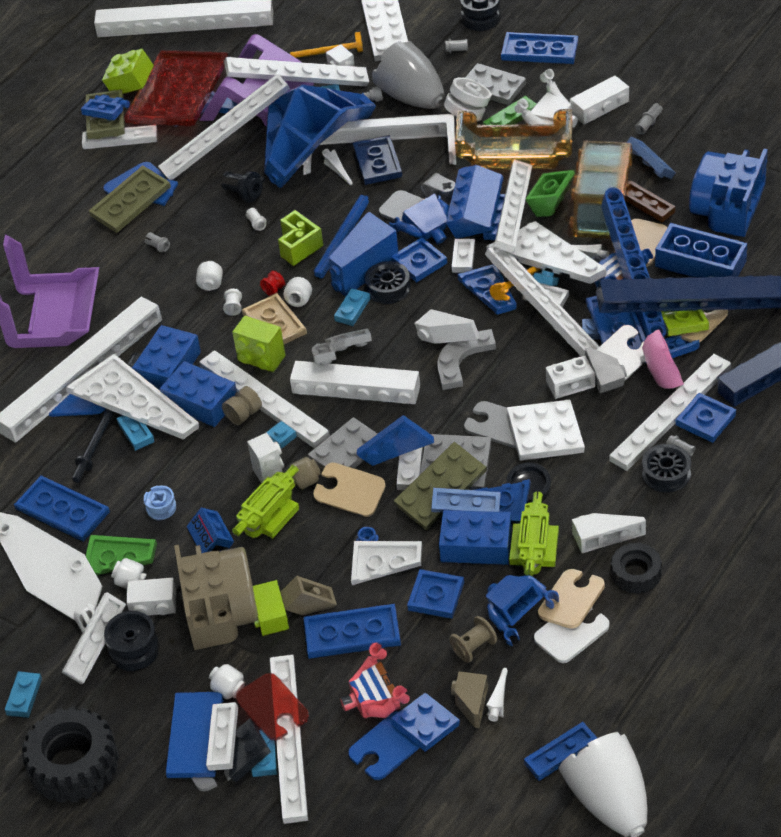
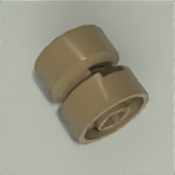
M244 386L235 393V397L232 396L222 403L224 414L235 425L242 424L249 415H253L262 408L260 397L248 386Z

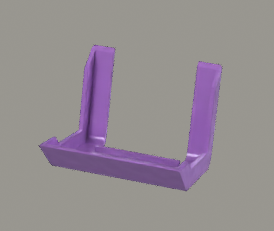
M257 34L250 37L238 57L252 59L258 49L263 52L259 60L302 63ZM232 77L224 78L199 121H213L227 97L239 104L269 80L246 78L242 84ZM285 81L290 87L288 91L293 90L302 84L309 86L314 85V83L310 82ZM268 106L256 115L262 119L265 126H267Z
M5 235L3 246L16 290L23 295H35L28 329L29 334H17L9 305L4 303L0 296V325L6 344L13 348L68 346L89 332L99 267L77 268L71 273L30 274L22 244Z

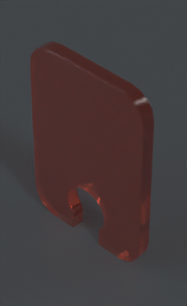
M273 673L261 676L241 689L236 695L238 704L270 740H280L288 735V731L277 723L280 717L285 715L291 716L297 727L303 725L309 718L307 709L278 676Z

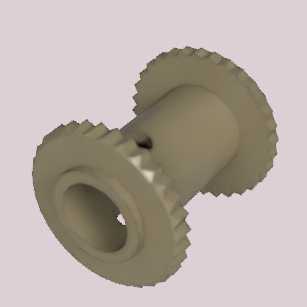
M475 617L473 620L475 627L461 637L455 634L450 635L449 640L454 652L465 662H471L473 660L471 652L486 641L491 645L497 642L494 629L483 617Z

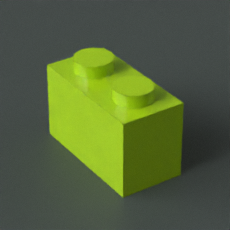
M277 580L253 586L258 611V620L254 624L256 628L260 627L262 636L289 629Z

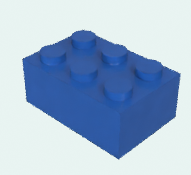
M161 325L132 369L160 391V387L184 361L193 365L201 353L198 335Z
M184 361L160 387V392L192 418L215 427L225 416L222 410V403L232 396L235 397L237 389L235 382Z
M443 510L439 542L441 562L509 565L512 533L511 512Z

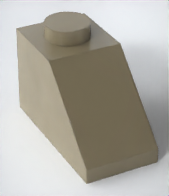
M296 576L280 592L285 610L302 616L331 609L337 605L332 587Z
M459 672L457 681L453 680L451 695H455L456 706L475 728H480L488 692L487 675Z

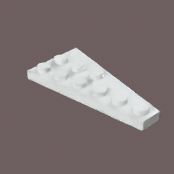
M115 354L66 387L67 392L181 439H185L199 428V422Z

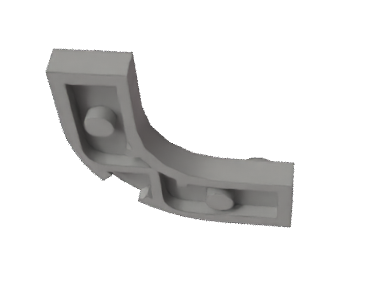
M367 328L325 339L326 343L314 345L312 347V354L315 364H330L332 360H336L335 352L345 350L347 346L355 345L360 347L367 345V342L372 341L371 333Z
M492 329L478 331L480 338L477 340L449 342L442 349L437 363L442 390L463 387L459 365L464 358L474 353L496 349Z

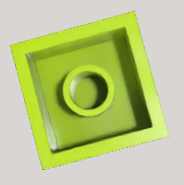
M143 49L131 50L122 55L117 54L112 57L102 81L109 91L122 90L123 94L143 89L154 65Z
M244 316L232 332L237 359L242 363L274 372L286 356L280 326Z

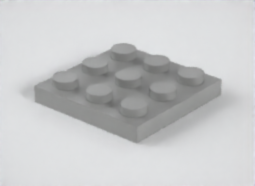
M431 434L434 436V443L424 447L420 474L454 441L484 464L488 471L491 437ZM487 471L468 490L485 488Z

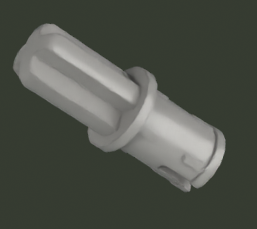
M655 103L648 112L642 114L641 120L634 127L638 134H645L648 128L655 124L657 116L663 109L662 106Z

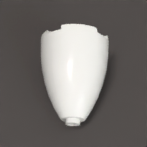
M618 732L604 735L589 742V746L578 752L577 756L575 754L569 755L559 766V771L579 801L597 819L625 837H638L645 832L644 827L647 825L648 812L646 790L640 766L625 734L620 736Z

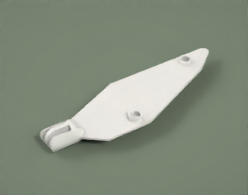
M0 512V542L26 591L75 620L83 633L85 626L88 625L96 610L102 590V585L86 556L22 518Z

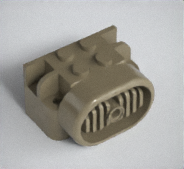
M174 545L185 613L194 650L233 642L238 636L237 626L254 623L258 620V611L247 555L243 547L220 552L210 551L202 553L201 547L198 545L195 546L196 555L182 557L179 545Z

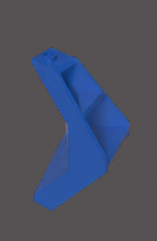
M303 84L282 94L268 106L264 173L273 184L282 188L324 140L347 122L368 119L376 105L363 93L358 94Z

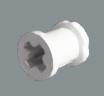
M237 289L225 291L224 299L226 303L223 306L224 312L231 316L238 315L241 312L240 301L242 293Z

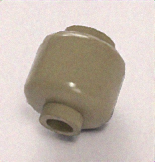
M304 457L290 464V467L294 465L299 469L292 479L300 489H305L319 481L321 471L314 459L311 460L308 457Z

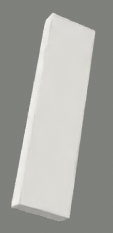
M157 126L125 128V134L117 137H102L100 139H88L87 132H83L82 147L83 149L157 142Z
M108 592L104 593L62 671L63 674L80 684L85 682L106 643L104 638L105 627L110 619L122 613L126 606L124 602Z

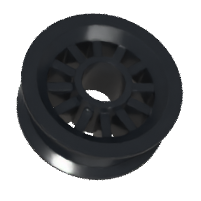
M385 261L373 265L365 275L367 293H370V298L381 304H393L403 300L411 289L408 269L404 265L393 261Z
M660 444L650 448L643 456L642 477L650 488L659 492H674L688 484L691 477V458L683 448L673 444Z

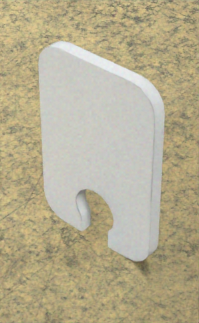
M630 325L622 326L597 349L600 352L617 358L619 364L624 365L627 373L625 380L646 362L642 350L644 341L641 347L636 350L630 349L627 346V341L638 334V331Z
M599 614L594 622L590 624L582 622L578 627L572 629L548 622L535 633L534 640L540 648L556 661L567 663L607 632L609 620L604 615Z

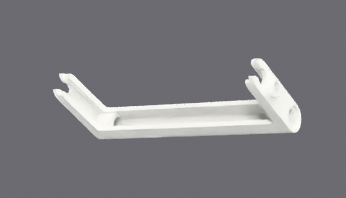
M453 114L350 121L320 144L353 143L390 135L391 140L448 137L449 164L456 165V151L459 150V139H455V120ZM312 154L302 164L304 165V175L311 173Z

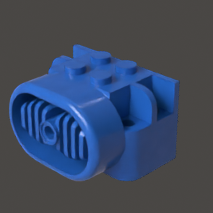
M746 149L742 155L706 152L700 161L691 185L689 196L690 212L696 215L707 216L708 226L713 231L745 237L765 187L768 149H763L760 159L749 157L750 151Z

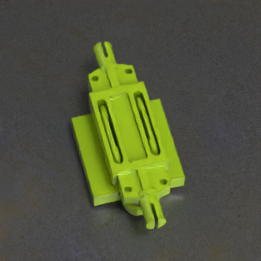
M291 465L285 473L276 472L271 478L267 477L241 505L242 510L236 515L239 523L232 529V532L240 536L245 531L246 535L252 538L258 537L263 533L274 538L299 510L298 503L292 501L291 491L295 487L292 477L299 469Z
M537 492L533 493V502L525 504V510L522 511L521 523L513 524L509 558L510 565H522L524 573L526 575L530 574V576L539 573L542 566L555 567L559 526L549 525L548 505L542 503L543 494L541 492H538V499Z

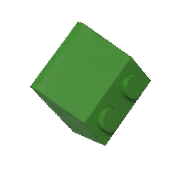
M574 170L543 173L525 199L536 217H549L555 213L556 208L570 188L575 175Z

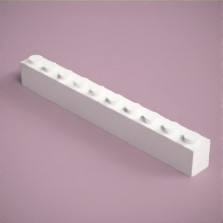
M232 0L96 10L94 24L97 37L273 25L272 0Z
M142 296L0 412V434L15 443L20 440L70 394L66 389L69 384L113 354L119 357L161 322L162 317L158 305Z

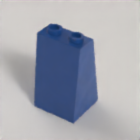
M368 212L329 257V271L331 273L333 289L347 296L351 288L357 289L366 283L365 275L373 265L391 261V256L398 252L396 230Z

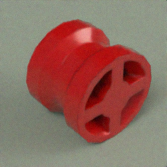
M271 271L267 278H263L260 281V286L266 294L272 296L277 293L278 289H282L285 286V280L278 272Z

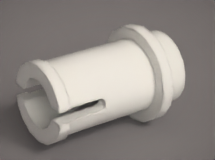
M255 208L247 210L246 217L252 223L253 229L263 230L266 227V219Z

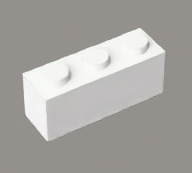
M613 76L570 98L571 114L576 116L581 123L586 124L629 102V86L618 77Z

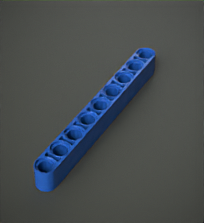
M608 188L605 191L601 208L624 280L628 278H650L623 194L617 188ZM661 311L635 312L645 338L656 330H660L662 336L665 337L666 326Z

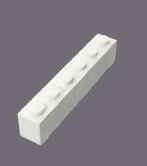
M295 361L290 377L292 393L403 404H416L420 389L419 371L339 364L319 365V363L315 364V362Z

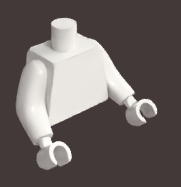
M547 69L540 75V80L545 83L547 82L546 88L548 92L531 111L526 110L528 102L522 98L517 102L514 109L515 112L522 113V118L531 129L541 132L560 133L566 125L574 128L578 118L571 115V104L561 94L555 81L552 82L551 79L554 77L552 69Z

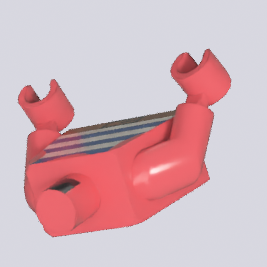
M373 643L370 646L369 652L372 656H368L363 665L349 680L351 694L340 698L344 711L358 707L364 718H387L394 711L401 709L400 702L406 704L410 699L405 694L407 689L403 686L395 688L382 663H378V659L382 660L387 656L386 650L381 649L382 646L379 643Z

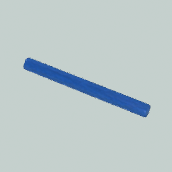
M360 195L314 269L315 277L323 278L330 267L329 257L354 228L369 203L368 196Z

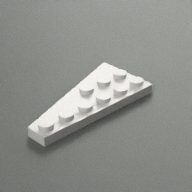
M536 221L519 229L516 247L511 254L520 263L543 270L547 267L556 274L561 272L570 274V278L589 284L607 275L605 267ZM494 243L488 245L487 249L494 247Z

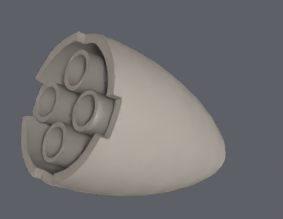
M398 41L384 51L380 56L382 60L378 68L374 69L372 74V80L376 86L391 97L415 107L435 109L444 104L445 94L441 80L429 59L411 41Z

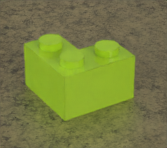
M296 210L280 220L283 234L278 239L280 255L293 266L323 246L321 228Z

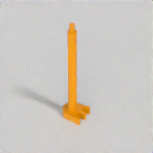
M355 32L356 42L340 44L347 50L357 48L358 52H363L360 32ZM339 45L290 52V55L299 58L324 54Z
M533 266L527 269L531 275L541 270ZM510 281L495 283L489 289L490 295L495 300L507 301L510 299V296L505 293L509 292L508 289L514 285Z

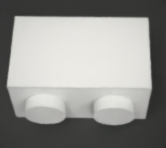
M173 578L128 581V610L139 611L146 615L176 613V588Z

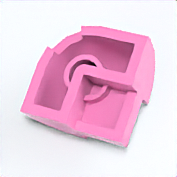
M656 330L648 335L642 346L643 354L652 376L662 388H675L684 385L660 330Z

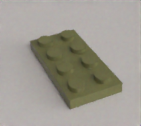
M122 90L86 94V103L90 99H94L96 95L123 98ZM124 107L123 112L115 120L86 115L88 139H100L108 136L117 137L125 134Z
M142 165L91 208L89 214L103 225L118 233L171 187L170 182Z
M454 441L394 500V504L427 531L443 515L442 512H432L433 488L468 490L487 471V467Z

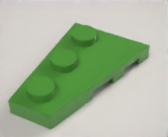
M91 535L86 558L95 574L101 575L113 572L117 561L121 562L124 558L142 565L152 564L157 543L155 539Z

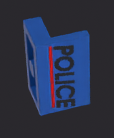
M200 508L187 525L196 545H200L202 553L212 551L216 545L230 548L234 543L218 511Z

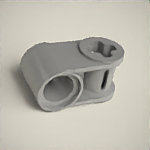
M435 173L421 185V190L427 197L433 194L436 196L440 195L441 199L450 206L455 182Z

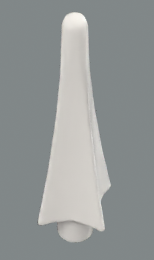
M324 149L322 152L325 157L324 164L335 171L349 185H352L353 183L344 170L335 149L331 152L329 149Z
M602 244L572 245L591 259L597 255L604 259L609 256L608 251L602 250Z
M507 668L502 669L499 681L486 704L489 709L487 715H489L488 719L490 721H497L498 716L503 718Z

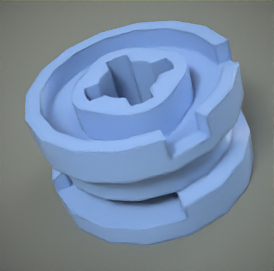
M160 485L152 487L151 491L145 493L144 504L149 517L156 520H164L175 513L176 501L172 489Z

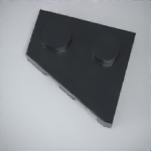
M251 719L247 720L236 730L233 768L229 769V777L235 782L271 753L257 725Z

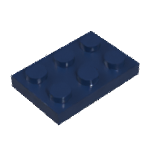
M390 135L353 142L354 152L365 185L402 177V170Z

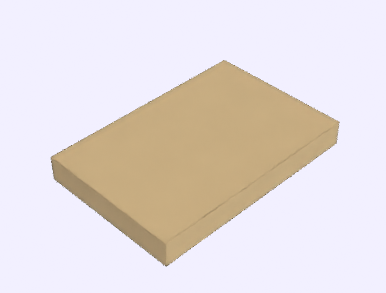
M278 293L242 309L243 316L280 326L284 344L307 334L304 325Z

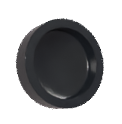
M522 463L515 466L509 472L506 484L520 483L523 480L530 479L527 503L533 502L534 492H537V499L538 492H541L543 494L542 501H544L551 490V478L548 471L535 463Z

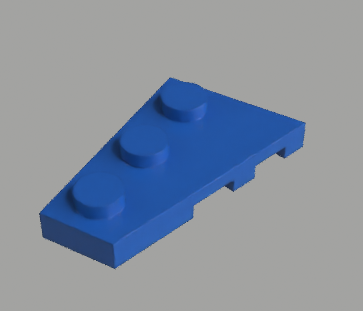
M494 264L458 274V280L497 315L516 309V302L510 290L505 293L510 296V299L507 301L495 300L490 295L489 289L492 285L505 282L499 269Z
M403 415L357 449V456L373 466L434 443V436Z
M528 479L520 483H507L499 487L489 489L486 487L476 489L475 491L500 492L499 512H511V523L520 524L522 511L525 510V504L528 502L531 481Z

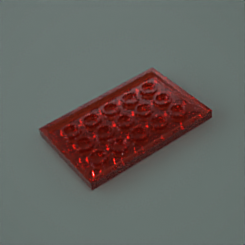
M161 50L143 89H139L125 114V122L195 126L225 67L224 61L226 57H229L228 53Z

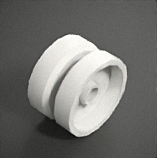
M458 77L453 80L450 88L451 93H448L444 107L456 117L477 122L482 119L485 112L484 106L488 105L492 94L482 84L471 79Z

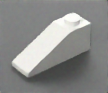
M432 309L415 322L419 338L434 344L477 340L480 338L474 320Z
M592 513L572 519V534L581 553H585L646 535V520L644 517Z

